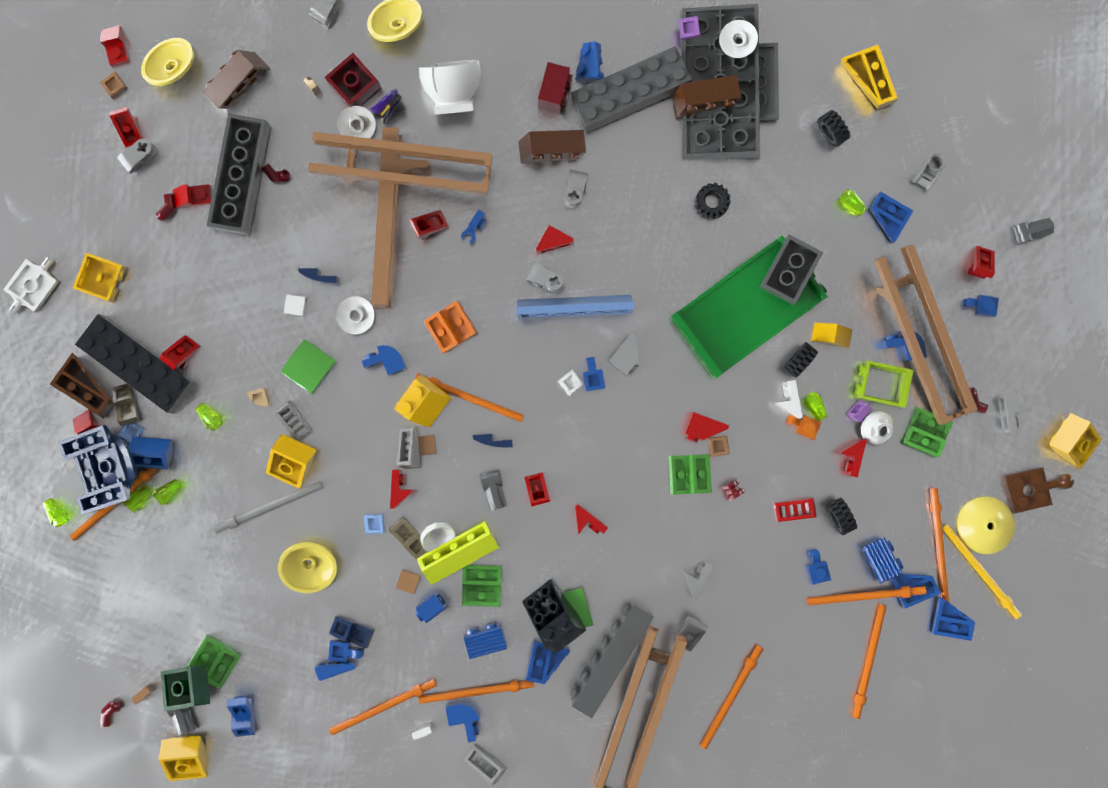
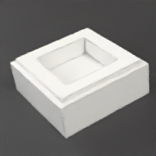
M286 294L284 314L304 316L306 297Z
M573 369L558 381L569 396L584 385Z
M429 723L414 729L411 733L413 740L431 734L433 726Z

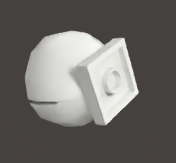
M478 60L451 61L419 67V79L422 89L435 102V115L473 111L474 103L472 98L481 84V67Z

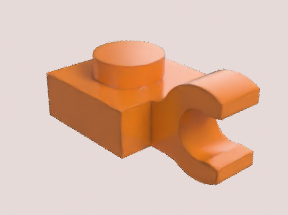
M788 415L785 422L797 427L795 433L815 440L822 422L802 415L803 418L801 420L795 416Z

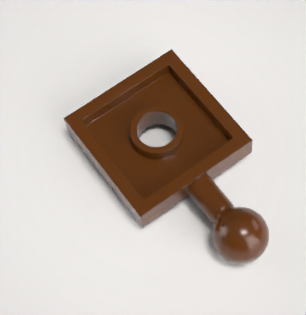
M1043 467L1003 476L1014 514L1053 505L1049 489L1057 487L1069 489L1074 485V479L1069 474H1062L1058 480L1047 482ZM1026 485H1030L1033 489L1032 494L1026 496L1023 492V488Z

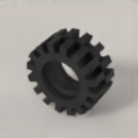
M830 110L819 117L817 123L822 130V134L825 135L824 137L828 139V142L832 146L838 147L850 139L851 135L850 131L847 130L849 128L845 125V121L841 119L842 117L838 116L836 111Z
M708 183L697 193L695 205L697 206V211H700L701 216L704 215L707 219L720 218L728 210L731 196L728 194L727 188L724 189L722 184ZM710 194L717 195L720 199V205L716 208H710L706 204V197Z
M805 342L787 361L784 369L797 378L814 360L818 351Z
M840 497L826 504L828 514L841 535L857 529L854 515L844 499Z

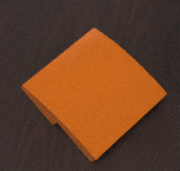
M458 300L423 321L443 354L478 333Z

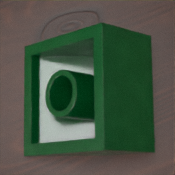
M206 665L188 666L160 672L164 711L210 704Z

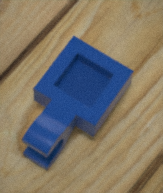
M478 209L468 224V228L461 234L462 239L466 235L472 236L469 242L471 245L476 241L475 232L478 228L481 230L487 221L484 212Z
M978 295L977 299H964L963 307L975 308V314L996 317L999 298Z
M594 357L586 358L589 370L588 372H583L586 391L605 388L602 369L596 370Z
M810 550L809 554L812 564L807 565L811 584L830 581L831 577L827 561H821L819 550Z
M331 640L328 660L347 663L349 657L361 659L364 649L350 648L351 642Z

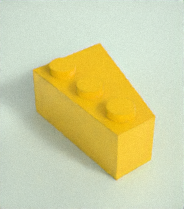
M879 45L841 58L840 64L877 109L896 103L898 97Z

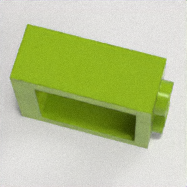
M869 360L865 361L859 368L861 378L860 383H857L855 387L856 399L900 409L906 408L914 370ZM870 368L900 374L895 401L865 395Z

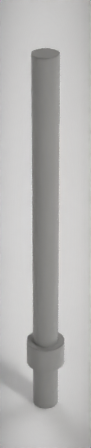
M319 481L242 515L227 518V521L213 526V529L217 534L228 528H236L242 522L322 489V483Z

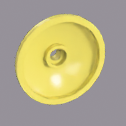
M385 0L376 6L369 15L367 22L368 30L379 41H400L410 36L418 28L422 21L423 12L416 0Z
M171 38L157 44L148 52L142 62L141 73L143 78L154 86H165L178 81L189 71L194 59V50L188 41L181 38Z
M977 497L968 501L962 507L957 517L956 528L959 538L967 548L980 554H993L1003 550L1012 540L1015 531V520L1011 510L1002 501L993 497ZM991 522L992 528L989 530L987 525Z
M302 542L289 547L283 552L278 563V574L282 582L288 588L300 593H314L325 589L333 582L337 573V562L332 552L326 547L313 542Z

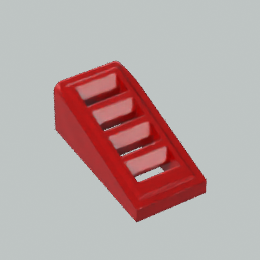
M814 497L775 503L777 522L817 517ZM805 503H809L810 513H806ZM797 504H801L802 514L800 515ZM789 505H793V509H794V515H793V516H791L790 506H789ZM782 506L786 508L787 517H783Z

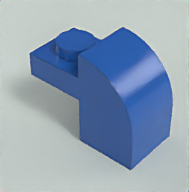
M898 331L899 338L898 335L886 336L887 340L881 341L882 349L901 347L903 361L912 360L901 331ZM915 332L923 356L927 358L925 343L922 337Z
M387 345L377 346L379 354L376 355V352L365 356L366 359L362 360L365 369L383 363L388 376L407 370L402 355L396 349Z
M237 696L233 699H227V708L232 715L231 731L235 737L255 735V710L252 698L247 699V697Z
M466 701L446 704L445 709L449 726L464 724L468 743L476 741L477 735H479L478 723L474 724V721L480 720L481 717L478 709Z

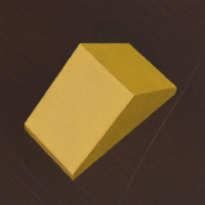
M815 322L811 342L849 348L852 329L839 324Z

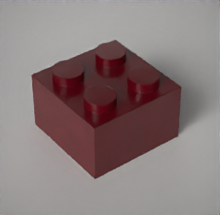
M354 53L350 54L324 77L330 87L348 107L360 106L381 87L376 77Z
M550 62L547 63L538 96V109L560 114L561 109L566 108L568 93L566 91H570L573 81V75L570 74L569 67Z

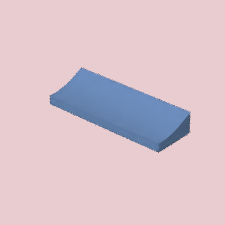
M631 295L517 300L518 319L631 314L634 310V302Z

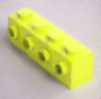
M484 521L417 558L423 574L430 584L433 585L498 549L499 546L493 533Z

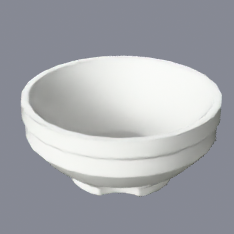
M874 411L866 416L861 426L863 439L872 445H883L890 440L894 433V421L886 412ZM886 426V434L880 436V429Z
M434 522L427 526L421 534V544L426 551L430 552L454 539L456 534L451 525L443 522ZM440 528L437 533H430L432 530Z

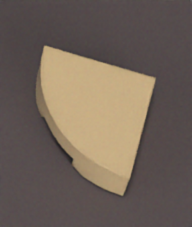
M310 76L303 79L314 95L320 91L318 85Z
M266 388L247 392V396L253 403L263 407L271 406Z

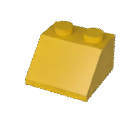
M420 375L414 379L394 409L409 421L430 428L449 403L451 397L426 377Z
M1071 413L1063 421L1062 427L1057 434L1053 435L1049 445L1055 453L1081 470L1102 438L1091 422Z
M281 434L271 448L265 473L300 489L311 468L316 449Z
M201 736L173 737L161 741L158 760L168 781L207 778L206 751Z

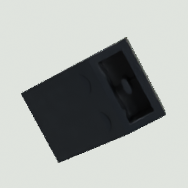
M552 579L548 580L522 601L544 648L558 653L586 631L580 616Z

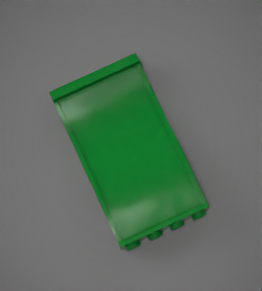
M783 235L670 317L672 323L714 379L718 378L828 297L826 288L815 280L814 272L795 305H791L759 288L786 239Z

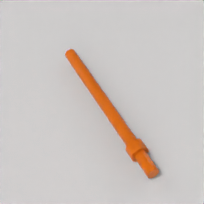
M426 377L446 393L519 422L523 420V414L439 382L440 380L437 378Z
M143 469L130 488V493L143 482L150 480L152 474L158 469ZM119 503L96 512L74 531L70 538L76 541Z
M930 488L932 503L930 504V512H933L941 597L949 602L940 513L942 511V503H939L938 488Z
M903 586L901 589L807 598L808 606L901 596L902 598H911L912 595L926 594V587L910 588L909 586Z
M879 604L859 691L854 699L856 704L852 717L860 719L863 705H866L867 701L866 692L887 608L886 605Z
M757 645L750 658L746 659L744 669L700 744L702 748H708L751 670H754L757 666V660L764 649L763 647Z
M432 679L422 685L417 684L411 690L329 728L330 734L333 736L408 699L424 695L425 691L436 687L437 683L435 679Z
M514 680L507 684L419 696V704L511 691V693L519 692L520 689L534 688V682H518V680Z

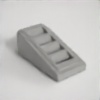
M288 400L273 411L294 440L300 442L313 432L291 401ZM289 408L291 411L283 416L281 413ZM292 415L296 416L290 422L286 421ZM297 421H300V424L298 426H296L293 429L291 428L293 424H295ZM304 427L305 430L301 432L299 435L295 433L299 429Z
M416 427L400 429L397 456L398 467L404 469L420 468L418 431Z
M474 744L463 759L464 762L492 785L496 784L507 770L502 763L476 744ZM476 753H479L480 755L477 757L475 762H473L472 758L475 756ZM482 758H485L486 760L480 767L478 765ZM489 763L492 764L488 771L484 770ZM495 768L498 769L495 775L492 776L491 773L493 772V770Z

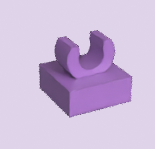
M697 16L678 20L681 40L701 37Z
M858 400L846 414L852 420L860 423L869 415L868 413L872 410V407L868 403Z

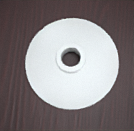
M734 20L722 29L719 37L720 47L726 55L732 58L746 57L757 46V31L751 23L745 20ZM740 38L743 41L741 44H737L735 42L736 39Z
M355 105L347 107L341 112L337 127L340 135L371 138L375 132L376 122L373 114L367 108ZM355 120H358L360 122V125L358 127H355L353 125V122Z
M358 296L343 300L336 312V319L340 328L354 335L366 332L372 326L375 318L374 309L370 302ZM355 313L360 314V317L357 320L353 318V315Z

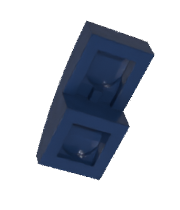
M298 268L300 274L312 281L325 285L340 286V278L338 276H321V271L318 268Z
M493 434L473 435V440L485 445L513 448V440L493 441Z
M335 616L329 634L366 649L375 630L351 620Z

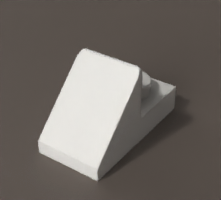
M796 380L785 382L786 386H783L785 398L788 397V401L774 404L789 415L795 416L798 419L803 418Z

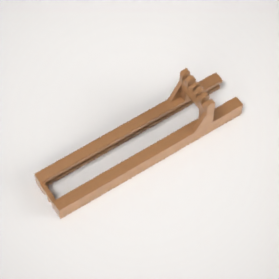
M383 127L382 140L402 142L403 137L399 135V128ZM381 153L380 171L416 176L432 175V169L427 160L401 159V155ZM379 182L371 304L378 309H391L400 185Z
M313 132L312 140H314V145L349 150L346 167L309 162L308 171L311 174L342 177L347 184H354V181L361 179L488 195L493 160L492 153ZM361 150L484 165L487 167L486 179H483V183H473L359 169L355 166L356 151Z
M907 245L900 248L909 274L894 280L886 258L883 256L873 261L883 285L875 289L877 294L882 295L891 305L936 422L944 425L953 421L956 417L960 418L963 414L967 415L978 409L915 246ZM909 284H914L962 407V410L948 416L898 291L899 288Z
M649 625L643 644L639 643L634 670L593 788H604L647 661L651 660L664 664L665 671L624 788L637 787L687 645V637L677 634L669 656L668 652L663 654L662 650L657 651L656 648L652 650L659 628Z

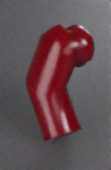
M266 164L262 168L263 172L274 183H285L290 178V173L286 169L275 171L270 164Z
M173 194L163 195L165 204L156 212L158 220H167L175 212Z
M970 387L978 409L977 411L985 413L988 405L980 402L977 389Z
M109 701L102 708L101 727L111 726V715L121 710V703L119 701Z

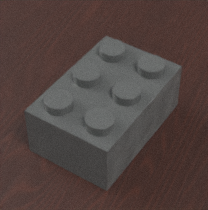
M788 234L759 288L791 305H795L824 252Z

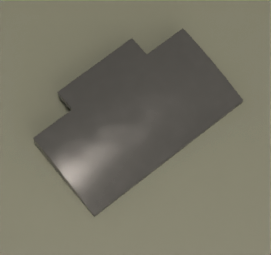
M758 4L682 8V19L698 17L701 36L682 40V60L692 82L737 75L741 98L735 106L728 108L724 106L714 110L683 116V158H760V120H779L778 42L759 43ZM734 20H745L751 23L758 34V43L755 50L743 58H732L726 55L720 47L719 37L722 29ZM739 38L735 42L741 44L743 40Z

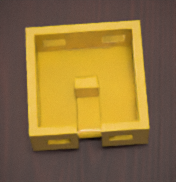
M86 253L73 289L113 303L118 292L116 285L118 281H122L126 267Z

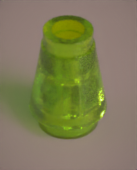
M847 189L838 198L841 206L858 216H861L867 209L854 190Z
M815 391L803 398L805 406L817 421L828 417L821 394Z
M201 403L196 407L195 411L207 429L214 431L222 425V416L205 403Z
M173 479L156 489L153 496L164 506L166 503H170L183 486L176 479Z
M143 485L130 494V499L124 501L123 504L135 513L137 510H141L153 492Z
M53 498L43 502L42 505L51 525L60 527L68 522V513Z

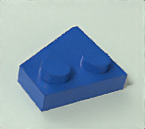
M596 41L583 43L575 80L585 82L604 79V73L600 72V65L603 64L600 43Z
M881 191L870 207V211L892 243L896 242L914 211Z
M901 574L890 579L894 589H901L903 586H909L910 588L926 587V594L912 595L911 598L899 597L904 609L941 594L933 576Z
M938 597L932 633L934 635L972 641L975 621L944 598Z
M533 641L525 680L545 684L564 658L568 656L570 650L563 648L557 653L545 649L543 643Z

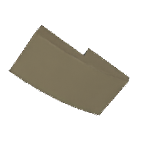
M127 383L112 387L113 404L116 406L119 425L123 426L139 421L133 388Z
M403 516L389 528V532L416 560L426 551L421 544V535Z

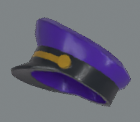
M393 89L373 106L370 111L380 114L383 117V124H385L394 107L402 99V96L398 93L397 89Z

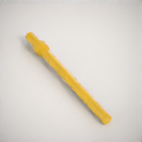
M945 524L942 530L999 598V603L1003 608H1007L1015 619L1021 617L1022 614L1014 606L1010 596L1005 595L952 528Z

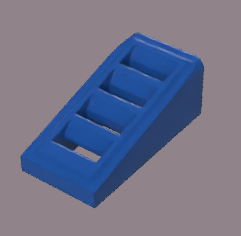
M354 661L347 663H319L314 666L318 681H322L357 668L358 663Z

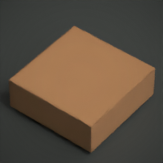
M115 71L99 82L112 99L127 89V86Z
M435 435L418 437L420 456L437 454Z
M727 435L708 438L710 457L730 454Z
M402 569L396 589L415 594L420 575Z
M149 684L133 696L131 700L136 705L155 691L156 688L153 684Z

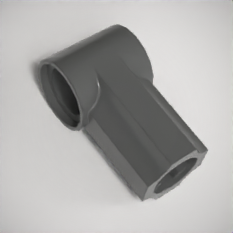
M1050 217L1012 226L1017 245L1053 234L1055 228Z
M499 470L481 474V483L484 491H486L491 511L506 507L507 504L502 490L503 484Z
M191 707L167 711L168 715L173 718L179 736L196 730L190 713Z

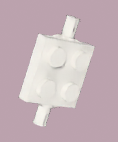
M46 257L41 266L25 259L3 289L15 300L8 309L9 311L16 314L21 305L36 313L59 283L47 271L54 261Z

